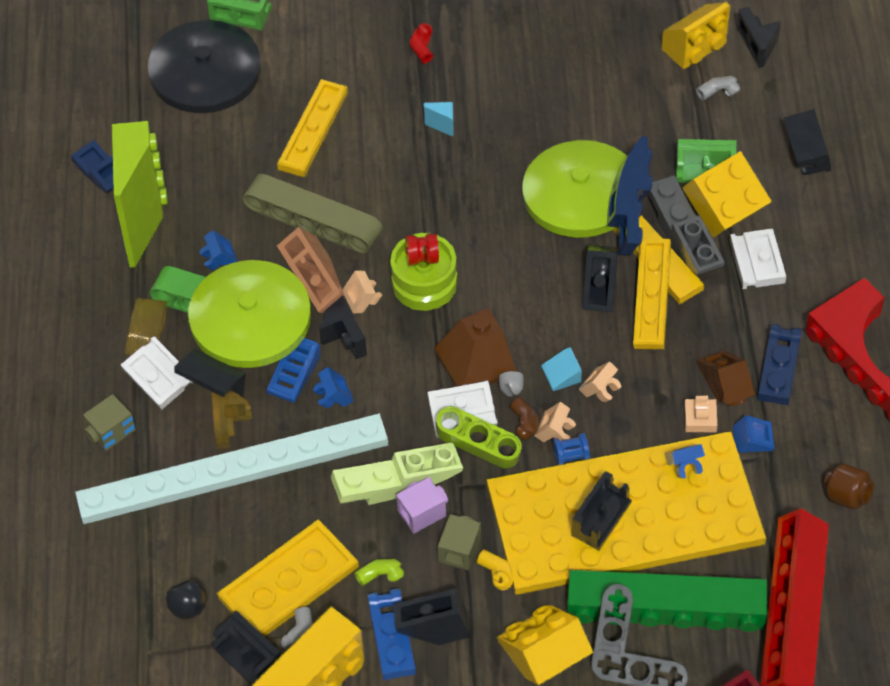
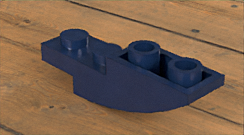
M645 136L638 140L622 163L613 182L609 197L607 226L618 227L620 255H631L637 246H640L642 243L643 230L639 228V218L642 212L641 201L651 191L653 183L652 175H649L648 169L652 158L651 148H648V137Z

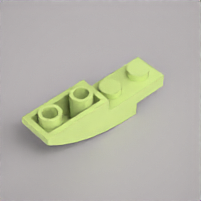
M451 442L395 452L392 460L333 470L331 480L340 504L366 499L367 504L371 505L395 499L396 494L404 491L408 485L428 477L434 485L460 473L463 470V466L455 446Z

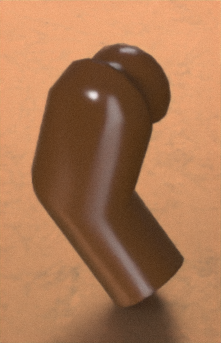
M518 397L510 405V408L520 417L521 424L517 426L516 434L523 440H529L531 435L536 434L538 431L539 416L521 397Z

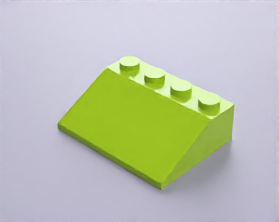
M148 121L112 124L114 199L129 267H136L163 219V205H168L163 170H158L161 169L160 152L157 151L156 133H150Z

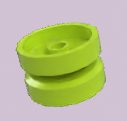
M418 233L414 235H416L418 238L425 237L427 234L430 233ZM438 235V264L420 262L418 265L408 266L405 238L398 242L392 251L390 260L392 288L395 297L403 305L411 309L428 311L440 308L448 303L456 293L457 257L453 246L446 239Z

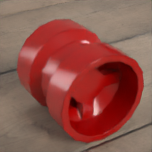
M436 233L427 234L421 238H418L416 235L405 236L408 266L418 265L420 262H427L428 264L439 263V246Z

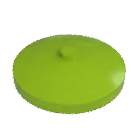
M589 140L569 141L545 150L532 161L524 175L523 199L528 213L536 223L546 230L567 237H593L615 229V227L607 226L608 203L613 182L627 156L608 144Z
M245 260L225 265L209 274L198 285L191 297L188 317L192 336L205 354L229 366L254 368L277 362L299 346L310 326L311 307L305 286L291 271L267 261Z

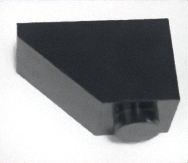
M588 246L583 310L612 312L619 247Z
M457 588L394 604L395 629L399 634L435 645L470 638L468 613Z

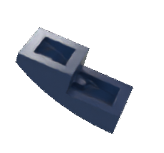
M95 140L71 155V161L98 188L105 193H109L114 189L113 155L109 157Z

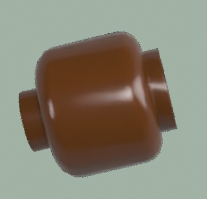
M840 464L834 471H829L825 477L824 487L827 489L829 500L833 503L856 510L862 505H867L872 498L874 482L871 481L869 473L865 470L848 464Z

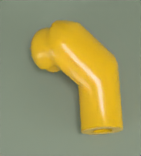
M483 549L477 559V564L491 570L492 581L497 589H509L513 584L510 563Z

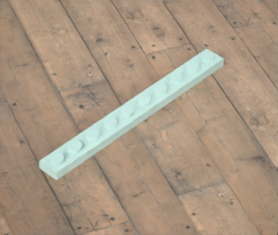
M376 414L76 491L75 493L83 524L388 446V438L381 416Z

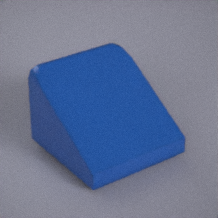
M745 415L734 424L733 434L738 452H763L775 449L771 422Z

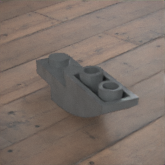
M675 176L653 182L652 189L648 192V195L658 212L657 220L684 263L696 275L724 266L725 262L701 216H695Z

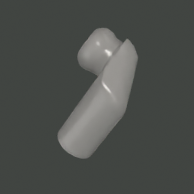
M732 75L715 77L696 88V94L701 100H705L724 89L726 94L731 96L740 90V85L736 82L738 79Z
M301 607L294 611L296 626L282 637L281 644L284 650L287 651L313 625L311 612L308 607Z

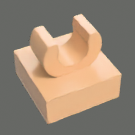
M354 271L342 290L353 313H363L369 304H377L382 297L381 293H376L374 290L376 282L369 280L365 271Z
M610 361L595 368L579 387V390L586 397L596 393L602 402L611 400L612 396L607 392L606 386H609L613 391L621 388L620 382L612 378L618 369Z
M695 396V399H685V432H717L716 399H708V396Z
M559 402L546 410L539 423L538 431L534 436L542 442H546L552 437L554 439L558 438L560 441L570 439V436L562 430V427L569 431L576 425L571 418L567 417L570 408Z

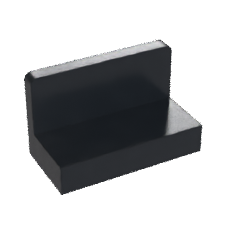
M195 348L174 366V373L221 397H225L235 403L243 397L245 373Z

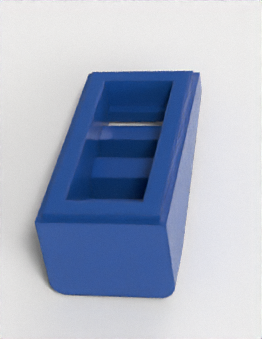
M304 338L293 352L279 361L268 385L267 393L295 403L321 357L320 345L317 342ZM294 360L299 363H302L303 366L292 363V361ZM288 371V372H291V373H293V374H296V375H298V377H294V376H291V375H289V374H286V372ZM283 381L294 386L291 389L280 385V382Z

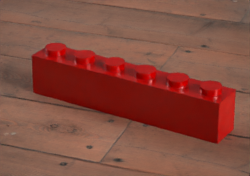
M802 508L778 518L761 686H814L829 524Z

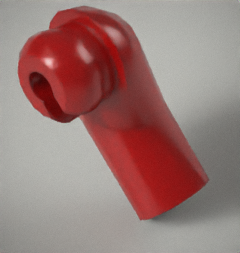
M426 23L420 24L415 29L409 42L411 49L424 64L433 59V53L427 47L433 29Z

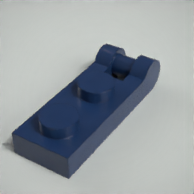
M772 324L758 400L788 405L802 329L793 327V330L780 328L781 325ZM778 340L788 341L790 346L777 345Z

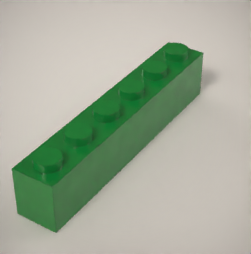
M570 570L568 614L577 617L580 623L583 624L599 621L603 595L606 589L614 584H621L628 587L633 595L630 623H638L646 627L674 625L682 629L690 628L691 626L707 627L711 630L737 628L745 632L764 630L767 616V580ZM617 589L616 594H610L609 601L614 602L613 613L606 610V618L617 617L625 621L626 613L619 614L620 605L627 604L628 597L622 595L623 590ZM610 622L612 625H619L618 623Z

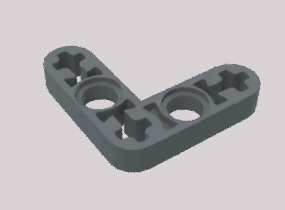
M614 584L608 587L603 595L592 660L594 673L603 680L630 685L670 686L669 680L658 677L659 684L651 683L655 675L654 663H660L662 666L659 671L670 672L671 667L678 668L677 673L683 675L682 681H676L675 686H685L688 680V672L681 663L625 653L633 606V595L628 587L621 584ZM617 589L623 590L622 595L628 597L627 604H621L619 614L626 613L625 621L617 617H605L606 610L613 613L614 602L609 601L610 594H616ZM610 622L618 623L622 628V636L615 642L608 641L603 634L605 625ZM606 655L612 656L611 661L613 663L622 664V657L629 658L625 667L626 678H620L621 670L611 669L609 674H604L603 668L598 666V661L604 660ZM636 661H643L650 668L649 676L644 680H636L631 675V666Z

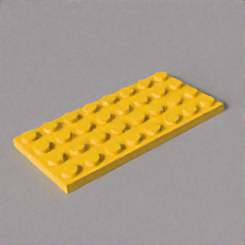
M731 431L487 479V489L505 558L510 563L512 570V585L515 595L569 584L570 570L627 573L765 545L766 536ZM695 444H702L705 456L696 459L702 465V473L695 474L693 466L687 464L684 469L686 478L680 479L676 474L677 464L668 465L665 453ZM607 471L613 474L615 486L620 489L624 483L629 486V498L632 500V503L599 551L572 537V518L602 474Z

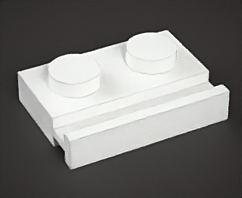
M773 229L744 232L741 236L730 234V245L742 289H747V286L752 285L763 287L784 284L786 282V273Z
M155 337L151 338L149 344L143 345L121 364L122 369L161 410L180 395L189 383H193L174 373V366L179 361Z
M488 381L427 393L436 438H439L436 433L437 414L441 409L448 406L457 407L497 426ZM446 419L441 423L443 427L449 430L455 429L458 426V423L453 419Z

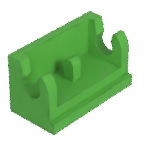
M207 0L211 20L223 21L258 30L263 29L272 9L271 3H268V0H260L259 3L248 0Z
M678 139L676 154L677 182L689 183L694 178L735 155L736 140Z

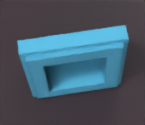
M453 102L424 103L425 125L447 135L454 136Z
M571 347L564 349L541 365L552 391L581 382V367Z

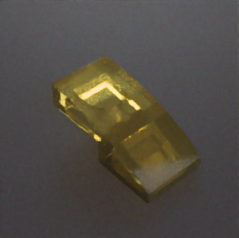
M137 298L125 348L127 356H132L143 345L149 344L153 337L158 341L160 340V333L164 330L167 301Z

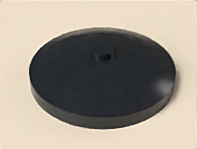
M199 20L180 25L167 32L157 41L149 56L148 72L153 90L168 105L190 113H212L236 105L252 92L260 77L261 61L255 41L241 28L223 21Z

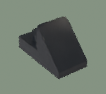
M749 7L738 10L736 28L758 68L765 66L779 39L781 22L777 21L762 26L760 19L757 16L754 17Z
M341 296L329 307L319 329L321 344L325 345L341 339L345 350H351L355 359H359L367 355L366 339L343 296Z

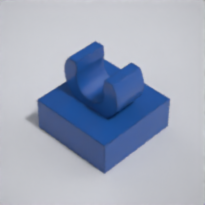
M214 230L204 236L207 246H204L199 253L205 258L210 257L204 263L205 267L215 270L220 264L225 266L238 262L230 240Z
M329 367L318 373L321 383L315 385L313 391L320 396L326 392L324 398L318 401L319 405L329 408L336 402L346 407L354 401L344 376Z
M695 444L665 453L668 465L677 464L676 474L680 479L686 478L684 469L687 464L693 466L695 474L702 473V465L696 460L705 456L702 444Z

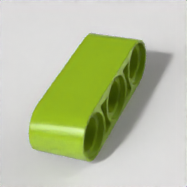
M444 407L438 412L436 433L443 441L447 443L453 442L454 446L501 468H511L518 463L522 446L521 441L514 434L457 407ZM446 419H453L458 423V426L455 429L449 430L443 427L441 423ZM475 432H481L487 439L482 443H476L471 440L470 436ZM508 445L514 449L515 453L511 456H503L498 449L501 446Z

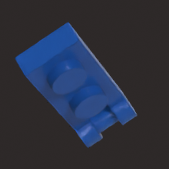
M400 588L392 589L388 594L378 595L377 592L367 594L383 680L415 675V664L409 636L399 634L395 629L394 604L402 602ZM392 606V613L381 614L380 608Z

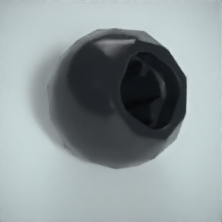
M193 579L170 588L165 597L169 611L180 619L197 617L204 610L207 602L205 589Z

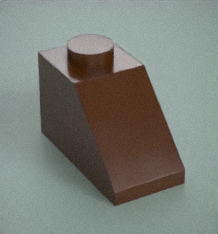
M724 350L696 360L716 400L728 406H738L745 403L746 398L755 395L745 359Z

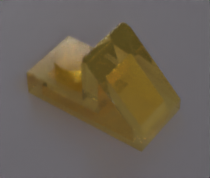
M232 390L225 397L211 392L218 450L230 448L229 436H235L234 421L252 419L250 403Z

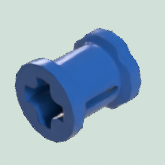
M584 433L579 434L576 438L562 441L558 438L553 439V450L557 465H563L564 462L577 459H590L589 446Z

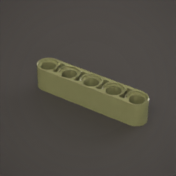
M258 174L242 198L244 204L257 213L295 228L300 227L313 235L359 253H368L383 230L381 222L372 215L266 174Z

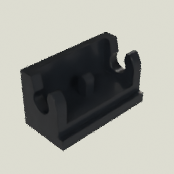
M815 109L783 117L798 167L813 164L812 166L802 168V174L809 175L822 171H831L828 150Z
M607 471L602 474L572 518V537L599 551L632 503V500L629 498V486L626 483L623 484L621 489L615 486L613 474Z
M238 611L233 612L231 617L213 633L216 640L212 643V648L251 686L281 657V652Z

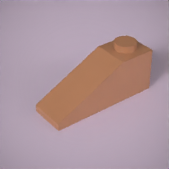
M298 227L277 245L293 273L305 286L309 298L319 313L322 314L344 295L331 258L317 236Z

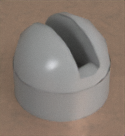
M510 371L499 375V386L504 395L512 397L521 393L524 385L522 373Z

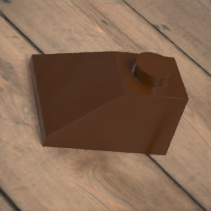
M489 308L461 319L434 348L436 355L455 387L488 381L490 385L499 381L500 374L510 371L516 372L503 331Z

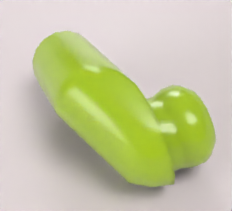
M376 559L356 571L354 575L358 583L364 586L384 574L387 575L389 581L395 582L404 576V571L400 567L401 563L396 559Z

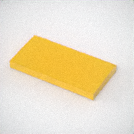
M318 519L217 593L218 599L231 613L238 611L253 627L266 637L294 616L296 609L306 607L359 567V561Z

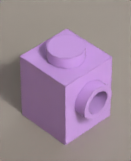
M429 477L422 481L411 483L404 491L396 494L397 511L413 534L446 517L447 495L440 485L435 486Z

